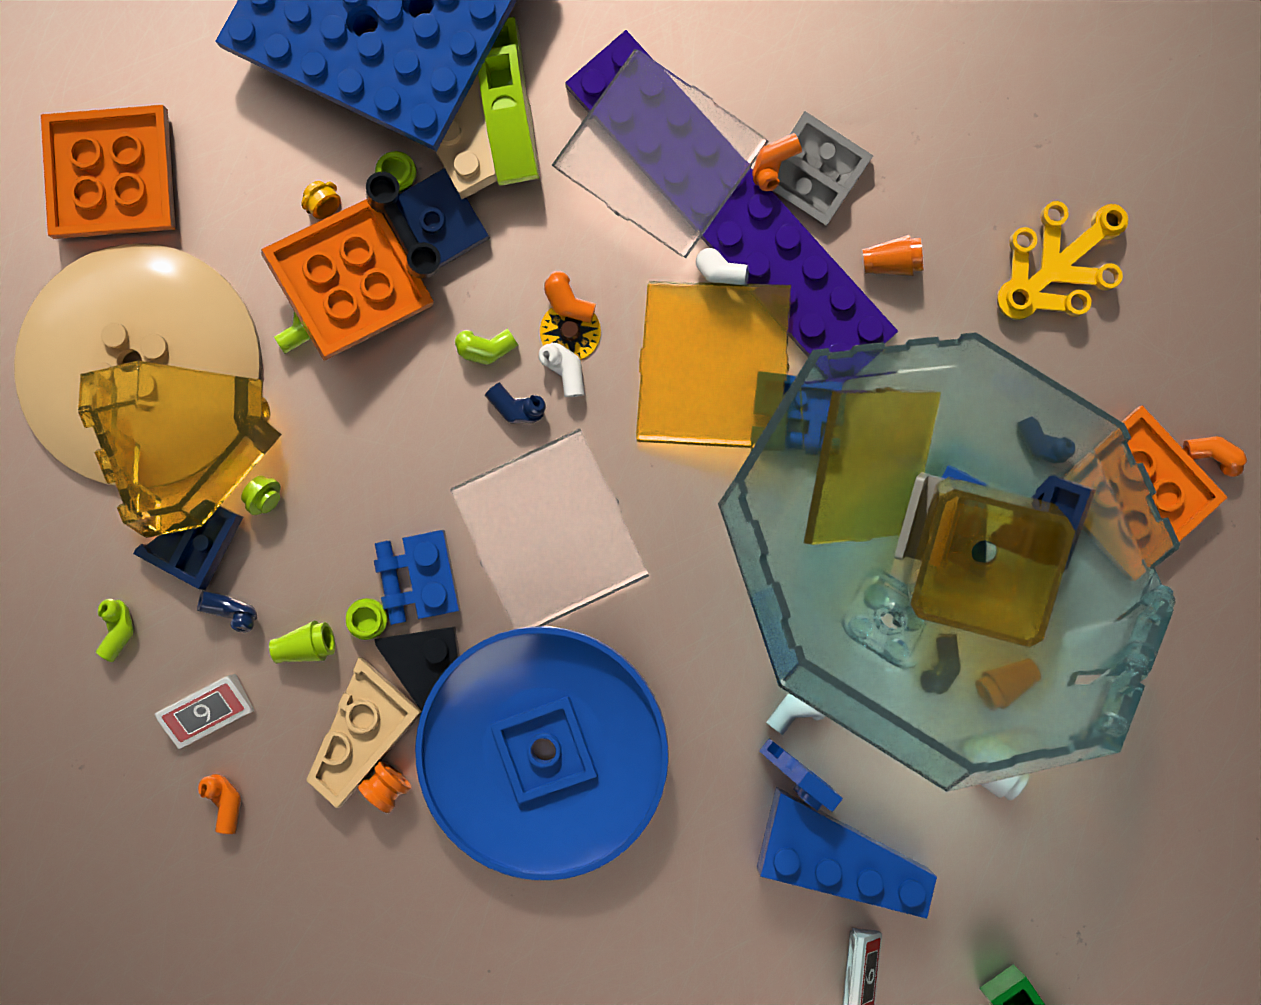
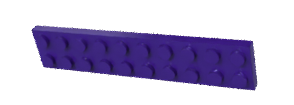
M627 30L622 32L565 82L567 90L708 247L719 251L728 263L749 266L748 282L744 287L827 379L842 382L898 332L772 191H763L754 183L753 169Z

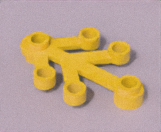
M1053 201L1047 204L1040 214L1041 222L1044 225L1041 268L1030 279H1028L1029 252L1037 244V235L1032 229L1022 227L1016 230L1010 237L1009 245L1013 251L1011 280L1002 285L997 294V305L1002 314L1013 320H1022L1032 315L1036 309L1066 312L1072 317H1078L1086 313L1091 307V297L1083 290H1075L1067 296L1041 293L1040 291L1051 282L1093 285L1104 291L1118 286L1122 281L1123 274L1121 269L1115 264H1105L1100 268L1071 265L1100 240H1111L1123 233L1128 225L1126 211L1116 204H1107L1101 207L1092 216L1091 227L1059 253L1061 225L1067 220L1069 212L1066 205L1062 202ZM1056 209L1059 211L1060 221L1051 220L1048 216V210ZM1107 214H1114L1118 218L1117 226L1108 224L1106 220ZM1025 235L1028 237L1029 247H1021L1017 243V236ZM1107 270L1113 274L1114 282L1112 284H1108L1103 280V271ZM1014 292H1021L1025 296L1024 305H1018L1013 301ZM1072 297H1079L1082 300L1083 308L1081 310H1076L1072 307Z

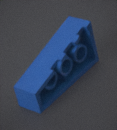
M776 787L756 867L760 877L927 919L937 876L928 867L870 838L823 811L815 810L809 804Z

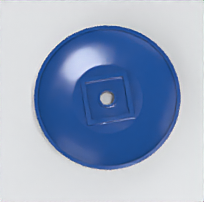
M530 626L498 633L479 642L459 656L440 676L425 702L417 728L415 745L416 768L422 794L431 814L447 837L464 853L484 866L505 875L529 880H559L583 875L602 867L627 850L647 827L658 807L667 778L669 762L667 731L661 709L653 692L637 669L621 654L596 638L581 632L550 626ZM542 738L550 740L556 749L555 756L550 760L538 758L533 750L536 740Z

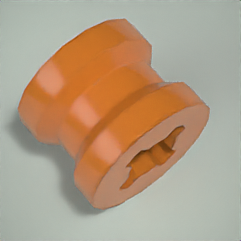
M380 760L374 767L375 774L370 779H364L358 786V789L370 803L379 810L389 814L395 807L397 797L405 795L412 786L398 770L387 762Z

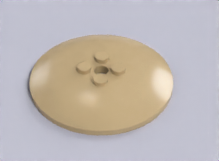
M144 243L123 244L94 251L79 258L55 275L38 294L24 318L16 344L14 359V377L21 409L33 433L46 450L65 466L84 477L105 484L130 488L156 487L183 480L198 473L223 455L240 435L252 414L257 401L262 373L261 347L256 326L246 304L233 286L212 267L188 253L171 247ZM130 352H138L142 358L141 367L137 372L127 374L123 369V359Z

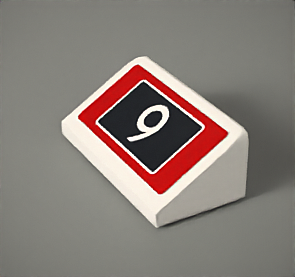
M233 674L155 713V716L177 748L181 749L253 712L254 709L237 675Z
M857 928L850 930L843 1005H875L882 941L881 932Z

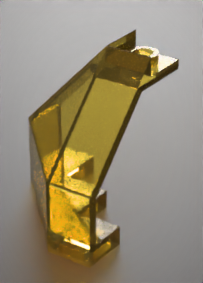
M144 361L129 362L80 374L79 416L84 428L93 427L101 449L94 453L107 484H116L123 504L117 507L122 522L145 538L202 527L282 435L267 422L270 420L271 412L267 400L262 397V380Z

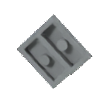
M804 111L790 135L796 134L802 148V153L782 161L778 173L780 183L773 191L827 226L873 158V155Z

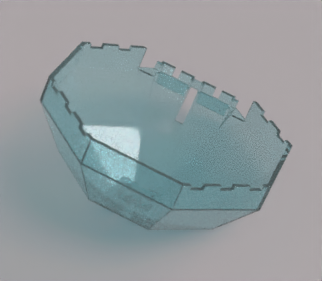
M976 332L961 334L958 339L941 341L937 336L909 339L904 345L885 346V343L881 342L854 345L849 351L830 352L829 348L813 350L718 503L778 686L946 792L1121 752L1145 685L1140 682L1151 672L1176 602L1173 590L1168 586L1162 585L1155 567L1177 551L1180 546L1169 518H1161L1152 496L1157 492L1144 464L1136 463L1127 442L1132 438L1126 425ZM951 465L987 483V539L993 531L998 530L1013 516V512L1024 501H1028L1035 494L1036 489L1050 475H1056L1096 489L1067 570H1058L987 542L986 571L981 578L943 557L939 566L905 557L903 560L894 558L916 477L922 472L942 477L947 466ZM887 613L891 614L894 617L892 623L897 626V629L886 626L881 617H884ZM1078 675H1101L1090 684H1075Z

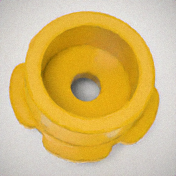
M322 181L312 182L303 192L302 208L316 219H324L332 215L341 203V198L336 192L337 186L331 181L326 182V184Z

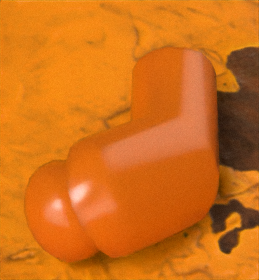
M795 133L768 144L759 151L752 175L754 183L761 190L766 192L774 190L780 183L778 173L782 161L802 153L800 142Z
M561 271L553 272L544 283V291L554 312L564 317L591 324L596 304L576 299L569 285V276Z
M1215 436L1186 440L1183 443V450L1193 460L1213 458L1220 462V470L1226 476L1236 477L1244 471V464L1247 462L1244 451L1223 437Z
M213 774L204 777L199 782L198 791L202 798L210 799L218 807L215 832L236 834L241 805L239 792L222 775Z

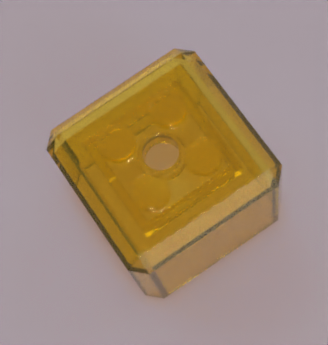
M948 477L935 484L907 584L910 605L920 619L1030 648L1044 640L1076 531L1056 504ZM983 540L990 541L996 546L995 557L986 563L978 562L972 557L973 546Z

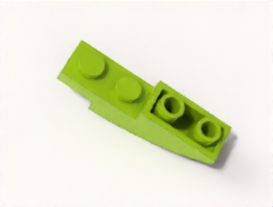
M515 17L507 18L478 72L488 138L499 186L540 179L531 105L526 92L519 28Z

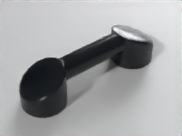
M388 172L372 174L366 182L367 202L375 211L384 213L407 253L406 268L408 273L416 278L432 277L440 267L441 257L439 251L432 244L419 243L397 205L399 196V183L397 179Z

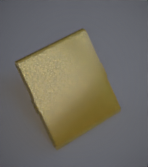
M674 281L648 282L643 348L640 350L639 373H641L636 428L637 442L780 449L785 380L787 381L790 368L787 347L791 285H736Z
M891 387L876 388V390H832L803 540L804 544L817 545L844 541L862 542L871 541L872 538L900 535L916 477L922 472L925 473L941 391L898 390Z

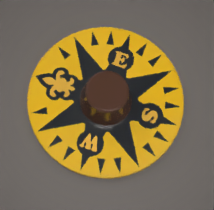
M551 307L544 315L540 325V338L543 346L550 343L561 344L576 354L580 360L586 358L595 350L601 336L600 323L595 313L590 324L558 315Z

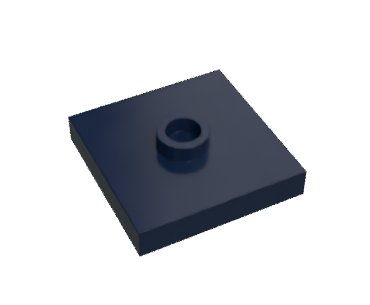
M445 168L405 190L398 196L397 205L419 243L432 244L439 251L441 257L439 268L490 239L467 198L461 199Z

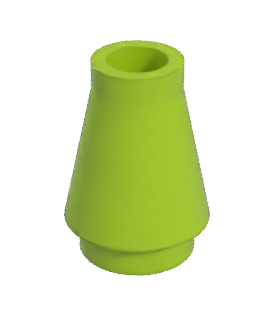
M314 620L280 638L270 640L269 651L272 660L276 664L282 662L325 661L327 656L335 652V638L328 623H318Z

